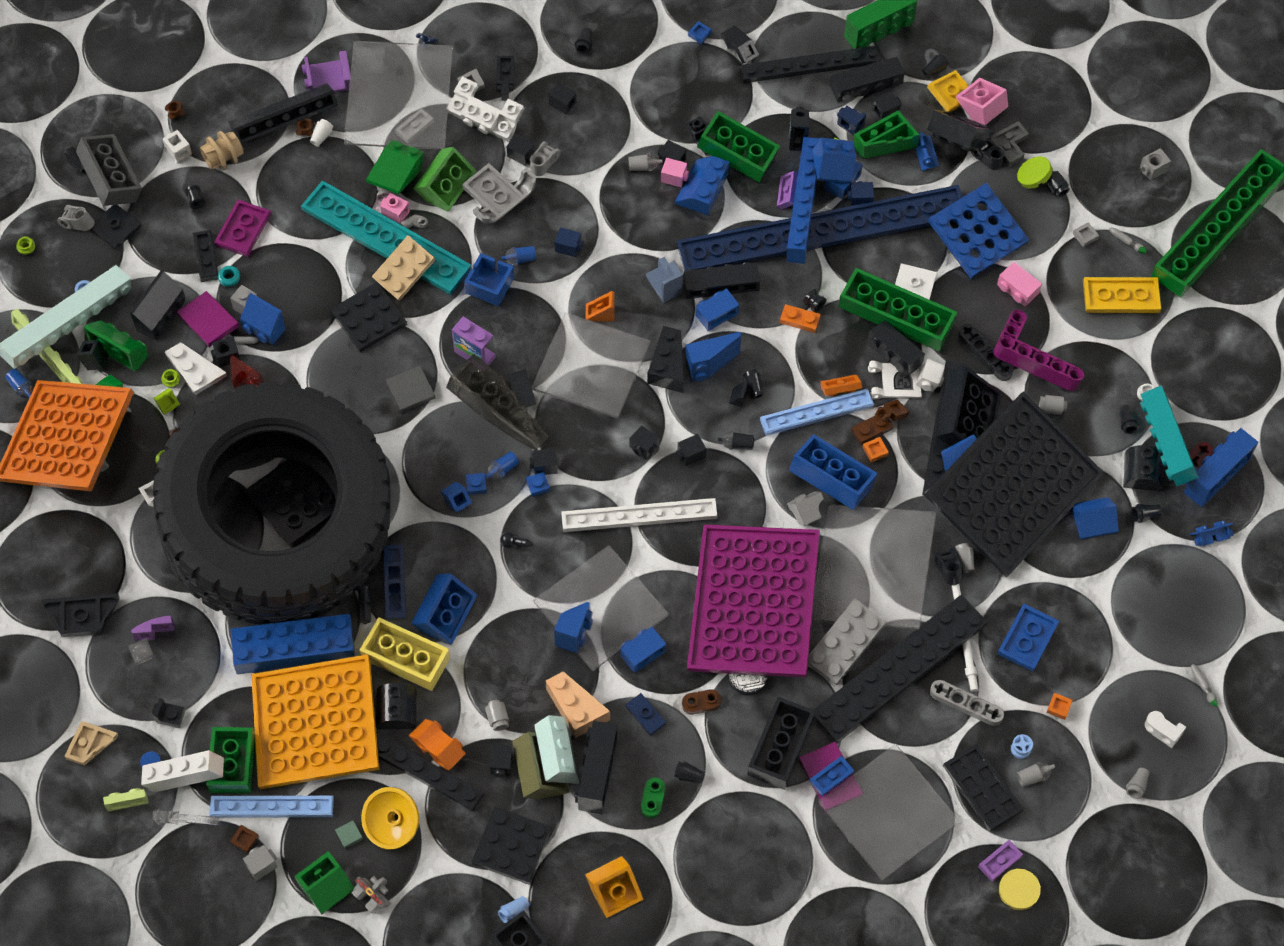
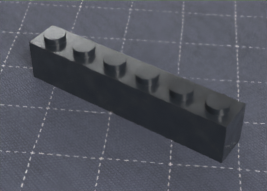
M326 83L228 121L231 131L242 144L338 106L333 89Z

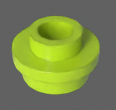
M22 237L18 240L16 247L19 253L27 255L34 251L35 243L29 237Z
M168 369L162 374L161 381L164 386L172 388L179 384L180 375L177 371Z

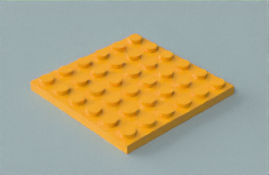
M368 654L251 674L259 789L379 770L371 663Z

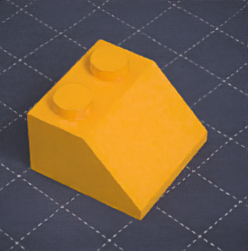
M622 856L585 874L590 888L606 918L643 900L632 869Z

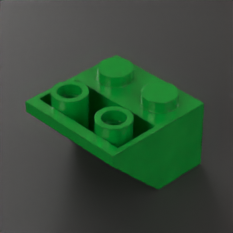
M329 851L295 875L297 884L321 915L354 890V886Z

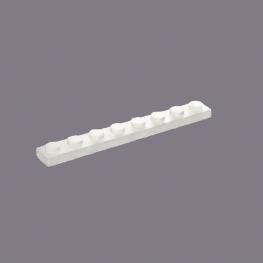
M715 498L561 512L563 532L717 519Z

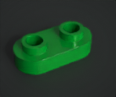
M651 778L645 784L641 812L647 818H656L661 812L665 794V783L660 778ZM658 785L659 788L654 790L652 789V786ZM648 804L655 805V807L652 809L648 808L647 806Z

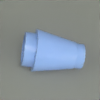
M521 896L501 906L498 915L504 923H507L523 910L525 911L530 904L524 896Z

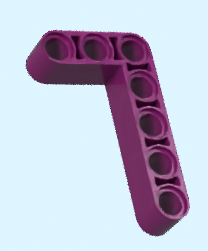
M1013 310L994 348V355L1000 360L1068 391L1077 390L1084 377L1083 371L1068 362L1017 340L1027 316L1021 310Z

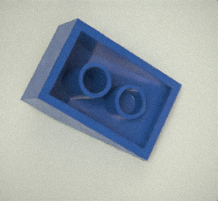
M741 332L686 344L685 364L691 382L703 381L711 377L739 355Z

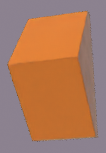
M611 291L586 304L585 320L614 322L615 292Z

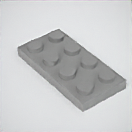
M854 599L809 654L808 663L837 685L883 629L886 622L857 599Z

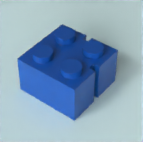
M480 253L473 265V269H471L464 281L465 293L499 307L515 278L514 266L498 261L497 273L495 259Z

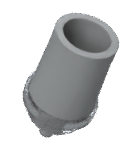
M650 153L629 157V170L652 171L657 168L658 163H663L662 159L658 160L655 155Z
M1038 761L1034 765L1016 772L1017 778L1022 787L1046 781L1051 774V769L1055 768L1054 764L1049 766L1045 762Z

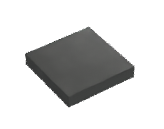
M421 366L386 379V384L401 413L436 398Z

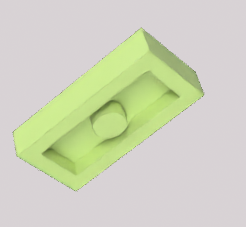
M139 788L131 789L127 793L121 794L116 792L103 797L104 805L108 812L149 803L145 790Z

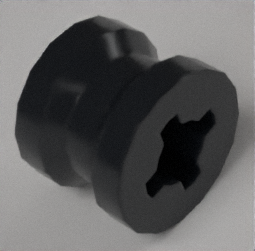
M813 289L805 296L803 303L809 305L813 312H818L825 305L827 299L824 296H820L816 289Z

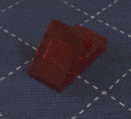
M232 355L230 357L231 379L234 389L243 380L247 384H254V386H259V383L263 382L261 374Z

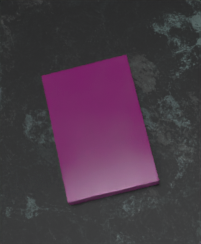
M238 199L214 241L215 246L248 257L269 220L271 211Z
M207 291L177 311L178 316L209 348L213 342L220 341L239 327L238 322Z
M833 742L799 757V761L810 781L813 776L840 756L843 757L837 743ZM853 775L823 797L814 788L825 812L863 795Z

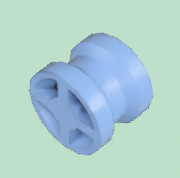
M1023 734L1016 736L1011 745L1012 754L1018 759L1027 758L1033 748L1032 739Z

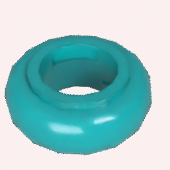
M226 266L220 269L218 280L223 286L232 287L239 282L241 274L236 267ZM227 274L234 275L231 279L224 278Z

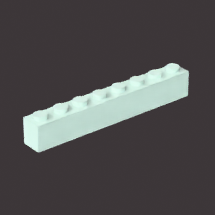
M115 265L0 343V356L14 369L24 365L31 357L40 354L43 349L56 343L59 338L69 334L78 325L84 324L87 319L100 313L106 306L112 305L122 295L128 294L131 290V278Z

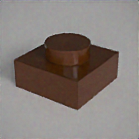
M240 825L230 843L248 854L258 840L259 835Z

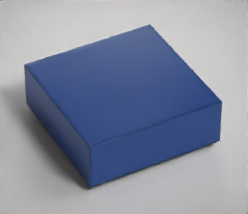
M698 21L690 29L688 36L703 44L712 34V29Z

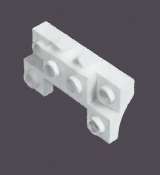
M462 76L454 90L455 95L446 108L447 112L463 120L470 127L473 125L478 127V130L484 134L490 133L506 142H510L515 133L519 118L525 109L524 106L508 99L502 110H499L474 98V94L479 87L478 84Z

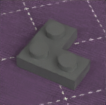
M1018 121L993 134L990 140L1004 150V161L1008 166H1011L1024 159L1025 154L1017 144L1027 139L1029 133Z

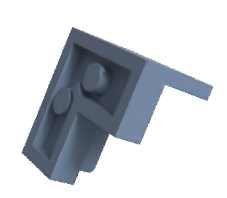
M663 257L658 260V268L646 273V278L663 303L683 294V274L674 261L668 263L666 258Z

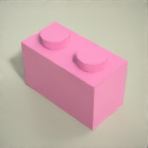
M1013 262L999 275L997 285L1002 291L1010 294L1016 302L1026 307L1040 293L1042 283Z

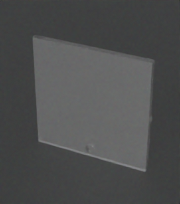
M565 312L531 388L534 391L618 419L633 382L636 381L637 373L651 341Z
M609 545L533 599V602L554 627H556L562 612L585 602L591 604L593 624L591 629L586 631V642L583 648H579L577 654L592 671L618 654L624 642L633 640L640 631L656 626L669 616V613L642 584L641 579L635 576Z
M894 744L818 802L881 881L960 822L931 787L930 782L922 776L897 744Z

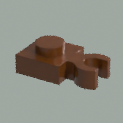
M899 400L885 403L883 407H879L875 415H883L882 422H887L889 418L897 421L906 418L910 411Z

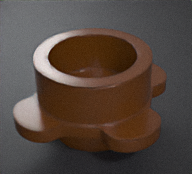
M171 101L165 106L169 119L185 114V110L181 107V102Z
M308 119L298 121L296 134L298 136H312L314 122Z

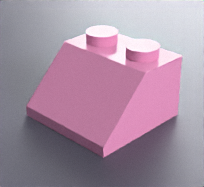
M982 78L977 79L956 96L957 101L969 117L983 125L989 123L1008 107L1007 90Z

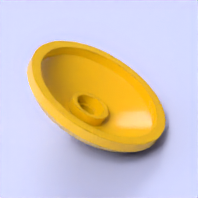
M396 787L378 789L367 798L363 806L361 815L362 826L369 840L378 847L384 849L400 848L409 843L417 832L419 825L417 805L413 798L402 789ZM395 814L398 815V820H395Z

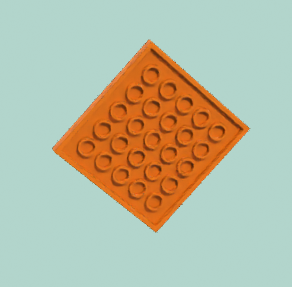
M37 380L0 463V482L92 491L134 391L131 388Z

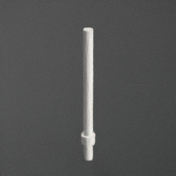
M959 584L952 585L954 600L961 595ZM970 640L962 645L966 663L965 674L969 680L970 691L977 692L976 677L978 673L973 663Z

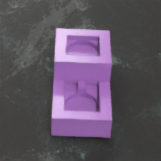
M172 616L155 618L136 626L131 630L135 641L154 640L155 632L174 631V621Z

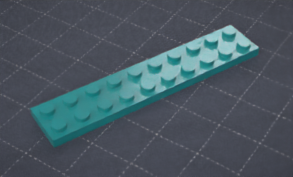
M323 180L301 205V209L304 212L385 258H388L409 235L436 259L420 278L450 295L472 269L471 264Z

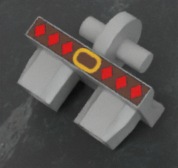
M373 876L370 881L367 878L362 879L358 877L355 880L357 885L352 894L358 900H363L368 894L371 899L365 907L371 913L375 914L382 907L387 908L391 904L384 896L388 892V889L385 887L387 880L384 877L378 880Z

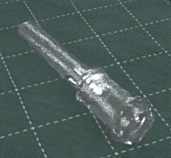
M161 808L153 811V822H156L157 825L160 823L178 825V822L219 825L220 817L179 814V811H164Z

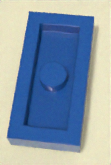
M840 756L810 779V783L823 797L853 775L854 770Z

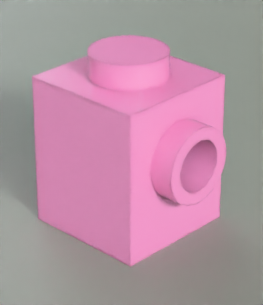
M666 158L661 171V182L682 188L683 182H687L689 177L687 163Z
M389 193L387 198H384L380 204L381 213L398 224L404 221L410 212L409 202L392 193Z

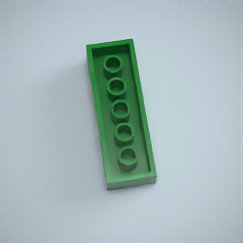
M855 268L843 289L838 306L877 325L886 320L903 336L939 352L952 330L957 316V312L858 268Z

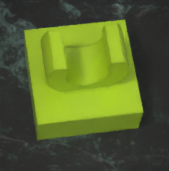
M170 388L154 397L156 404L164 415L180 405Z

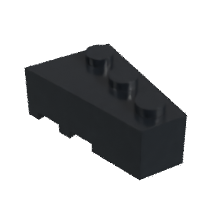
M663 326L647 373V384L683 393L684 377L681 330Z

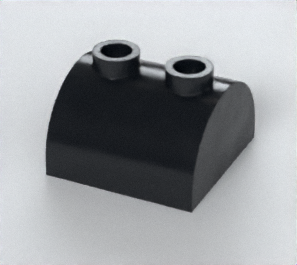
M1137 445L1125 451L1123 488L1162 492L1163 463L1160 456L1163 453H1159L1157 447Z
M388 683L379 686L376 694V730L416 729V688L405 683Z

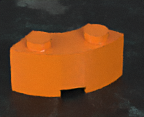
M425 719L409 737L425 754L428 752L438 765L449 771L466 754L462 750L463 745L458 739H453L442 731V726L437 721Z

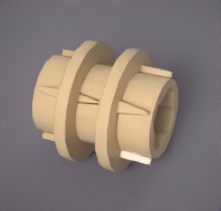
M222 131L217 132L218 139L214 141L210 136L207 137L206 144L200 147V151L210 169L220 167L222 170L227 169L226 162L230 160L232 164H237V157L244 154L240 141L233 132L224 134Z

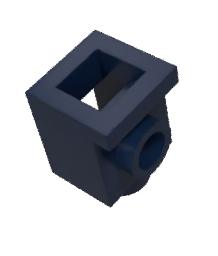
M849 106L842 107L837 114V125L854 135L865 125L866 114L864 112L860 114L856 109H852Z

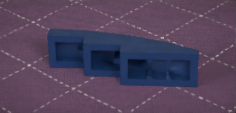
M387 545L384 549L386 619L406 618L404 546Z

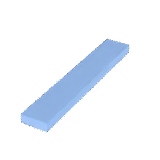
M867 388L761 416L760 421L765 435L768 436L873 408L874 403Z
M211 796L210 818L333 817L334 796Z

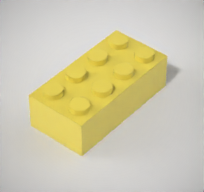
M379 617L360 648L361 655H369L371 664L430 691H433L450 660L448 648Z

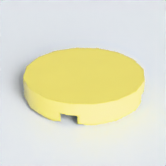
M1014 869L1008 871L1002 877L999 884V895L1001 900L1010 908L1023 911L1031 908L1037 902L1041 886L1033 873L1025 869Z

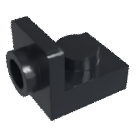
M159 698L158 703L153 707L152 715L158 724L180 728L186 710L185 707L165 703L164 699Z

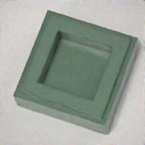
M354 821L335 829L344 849L363 840Z

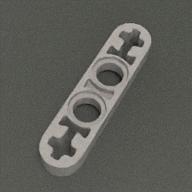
M936 680L931 685L930 695L935 700L992 726H997L1002 722L1004 712L999 706L942 680ZM942 687L943 692H940V694L936 693V690ZM948 691H951L949 698H946ZM959 694L963 697V701L955 703L952 696ZM978 703L982 709L976 712L971 709L970 705ZM985 707H986V708H988V710H987V712H986V714H985V716H984V715H982V714L984 713V710H985ZM994 712L998 713L995 719L991 718V714Z

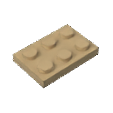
M407 235L372 275V278L400 301L436 259Z

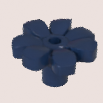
M416 34V38L422 41L420 47L427 50L429 44L438 42V39L432 38L429 35Z

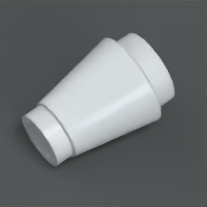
M321 119L320 122L318 121L310 142L319 147L333 132V125L324 119Z

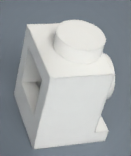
M178 130L169 133L163 138L165 148L175 159L176 163L192 154L189 143Z

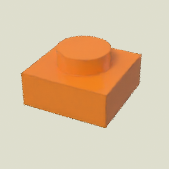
M881 437L863 444V449L871 463L889 454Z
M1054 693L1046 713L1065 720L1073 700Z

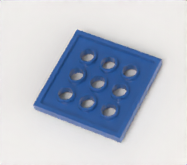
M987 183L928 219L929 224L970 279L1029 241L1028 237ZM978 204H984L986 210H980ZM963 213H970L972 219L964 218ZM994 218L997 221V225H991L988 219ZM949 222H956L958 228H951ZM974 227H980L983 233L977 234L974 231ZM999 233H1006L1008 239L1004 240L1000 238ZM960 236H966L969 242H961ZM985 242H992L994 248H987L985 246ZM976 250L979 253V257H973L970 251Z

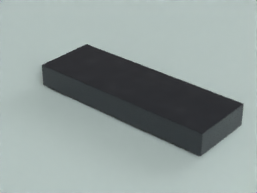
M211 230L193 233L200 281L217 280L218 268Z

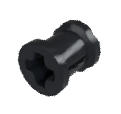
M198 185L188 186L185 189V194L190 201L189 206L192 209H199L205 205V199L201 196V189Z

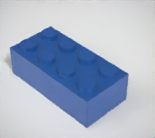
M1242 428L1236 433L1232 431L1226 438L1227 441L1224 444L1220 443L1215 448L1212 456L1208 455L1205 457L1199 469L1195 467L1199 478L1185 483L1187 487L1184 493L1201 508L1251 460L1259 442Z
M814 434L794 455L789 469L790 472L852 510L858 506L873 488L878 474Z

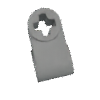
M542 142L530 158L531 172L536 176H543L559 158L560 149H554L547 142Z
M71 205L65 206L62 217H59L57 220L58 224L63 228L82 231L90 230L95 223L84 207Z

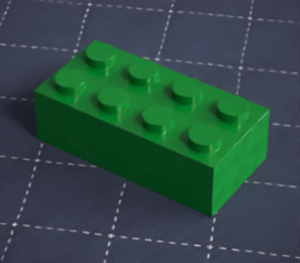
M877 0L847 15L845 39L853 49L863 48L875 41L882 40L889 34L896 33L903 27L910 26L914 22L917 0Z
M717 111L702 134L697 148L711 156L729 161V166L760 183L775 159L780 145Z

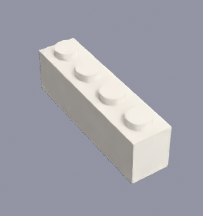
M204 751L143 765L141 785L159 792L223 777L224 758L211 751Z

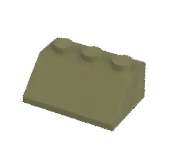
M527 732L512 741L524 798L543 799L569 793L567 783L545 781L536 733Z

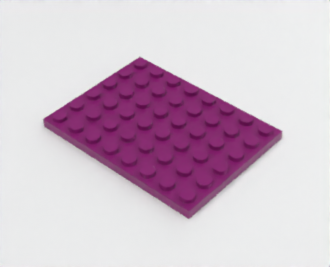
M703 525L687 663L688 671L807 678L820 530Z

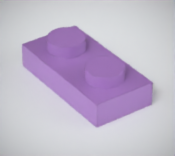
M796 171L784 174L780 178L777 207L781 210L794 204L798 177Z
M1008 840L982 861L978 867L993 882L1021 859L1023 854Z

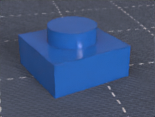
M544 472L526 477L532 497L550 492Z
M485 473L466 475L468 495L487 493Z

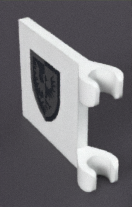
M870 361L868 372L877 373L882 371L883 389L878 387L871 389L870 395L873 400L881 398L921 399V387L916 386L919 368L906 377L891 363Z

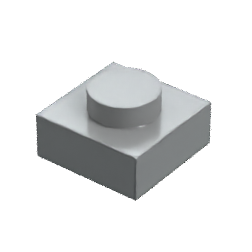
M1089 222L1073 231L1074 237L1083 247L1099 238V234Z

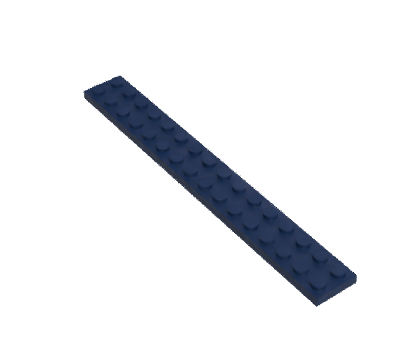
M959 185L813 213L807 251L931 226L928 222L930 217L963 197ZM967 212L963 213L964 218L968 219L969 214ZM791 218L677 240V247L684 271L689 269H705L707 267H722L728 264L737 265L787 255Z

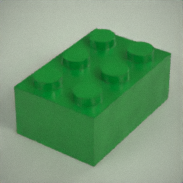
M212 727L210 751L223 757L224 765L223 777L207 781L206 785L210 793L251 794L255 750V733L253 728Z

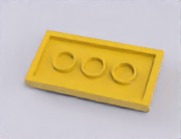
M1084 277L1083 279L1086 313H1160L1161 311L1158 277Z

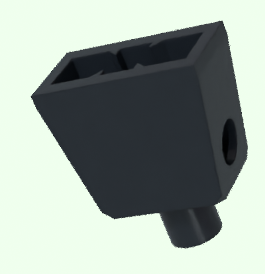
M796 107L791 110L789 150L802 151L803 137H808L809 110L803 107ZM796 130H801L802 135L796 136Z

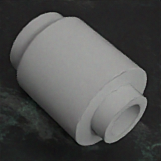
M1040 396L1039 407L1046 414L1062 416V413L1067 410V401H1064L1062 396Z
M499 700L490 701L488 706L485 707L490 727H493L494 731L508 728L509 717L504 702Z

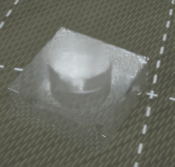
M146 638L128 646L136 666L155 658Z

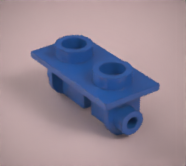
M923 132L918 133V147L915 149L921 170L924 171L939 166L931 136H926Z
M1223 520L1215 522L1214 527L1208 528L1207 525L1197 527L1196 532L1190 533V535L1196 534L1194 542L1196 546L1199 545L1200 547L1214 543L1213 535H1215L1216 542L1230 539L1233 536V530L1229 529L1228 526L1233 525V522L1226 523Z

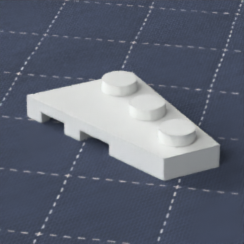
M181 342L165 351L167 358L195 395L227 377L225 371Z

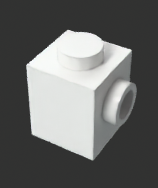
M927 359L920 369L916 386L931 392L937 386L941 387L944 380L942 373L945 366Z

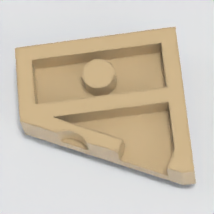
M81 721L64 757L66 760L85 766L116 740L118 734Z

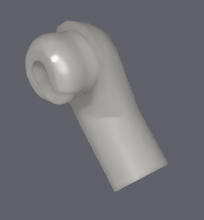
M413 215L400 222V225L407 229L412 226L425 228L428 224V220L420 215Z

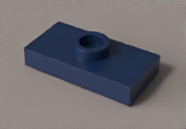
M642 693L625 704L628 711L650 736L666 725V721Z

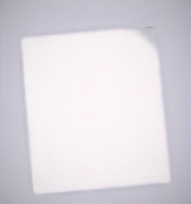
M354 41L344 145L386 147L394 140L418 149H444L453 46Z
M829 505L815 585L812 621L835 623L851 602L857 599L886 622L884 627L920 629L936 512L856 507L852 510L847 506Z

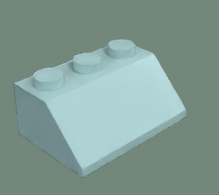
M548 715L534 725L545 781L578 784L579 775L565 717Z

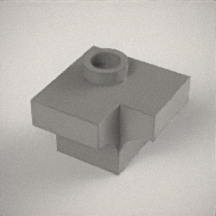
M815 491L808 495H799L794 500L788 502L787 505L795 515L798 524L805 526L821 518L819 504L824 498L821 492Z

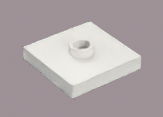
M901 263L895 285L930 300L937 272Z

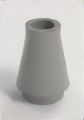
M963 543L955 546L957 556L962 564L963 573L975 571L974 551L971 544Z
M1139 768L1126 785V793L1130 797L1140 799L1146 794L1147 781L1150 774L1147 769Z

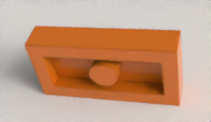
M785 304L780 323L815 333L821 314Z
M857 374L820 381L821 389L825 396H835L838 393L855 392L857 389H862V384Z

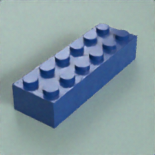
M350 614L231 629L233 666L236 674L291 668L355 657Z

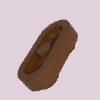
M713 689L688 693L682 699V709L690 715L714 711L721 705V695ZM712 696L715 700L710 701L708 697ZM693 700L695 704L691 705L688 701Z

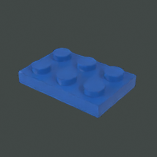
M1023 603L997 654L1033 672L1059 620Z

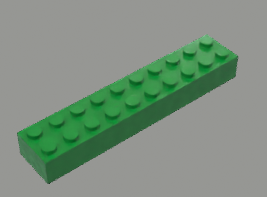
M1260 149L1159 260L1153 269L1151 277H1158L1160 284L1181 298L1284 184V164Z

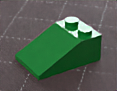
M392 140L383 149L366 182L399 194L422 171L425 152Z

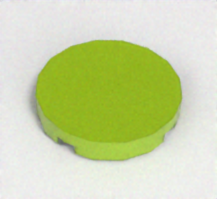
M1033 157L1022 164L1018 170L1017 178L1023 187L1028 189L1037 188L1039 184H1044L1048 181L1053 168L1046 157Z

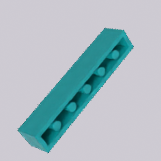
M1162 385L1140 394L1143 402H1140L1144 413H1148L1145 416L1149 426H1153L1150 429L1154 440L1158 439V442H1155L1159 453H1163L1160 458L1164 467L1168 466L1169 468L1165 470L1169 480H1174L1176 486L1199 478Z

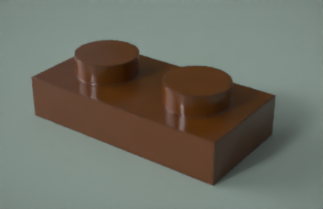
M875 415L853 426L851 431L859 444L863 445L893 430L894 425L890 419L887 422H882L883 415Z

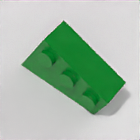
M899 110L854 134L855 150L863 159L917 148L919 141L918 132Z

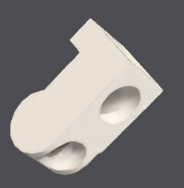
M1158 711L1149 713L1145 721L1146 730L1171 748H1173L1186 729V726L1180 722L1175 726Z

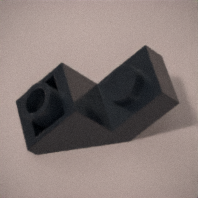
M736 25L721 33L727 48H735L742 64L749 62L759 55L752 40Z

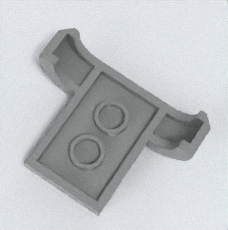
M488 163L462 184V188L484 207L481 210L477 206L473 209V214L484 224H490L501 219L531 194L536 184V175L526 167L521 171V176L517 183L512 185Z

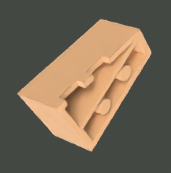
M561 672L546 680V690L562 717H565L569 729L575 738L585 734L588 731V727H592L593 720L599 722L610 720V711L565 672Z

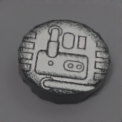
M728 673V682L731 688L740 694L753 695L760 692L765 686L767 676Z

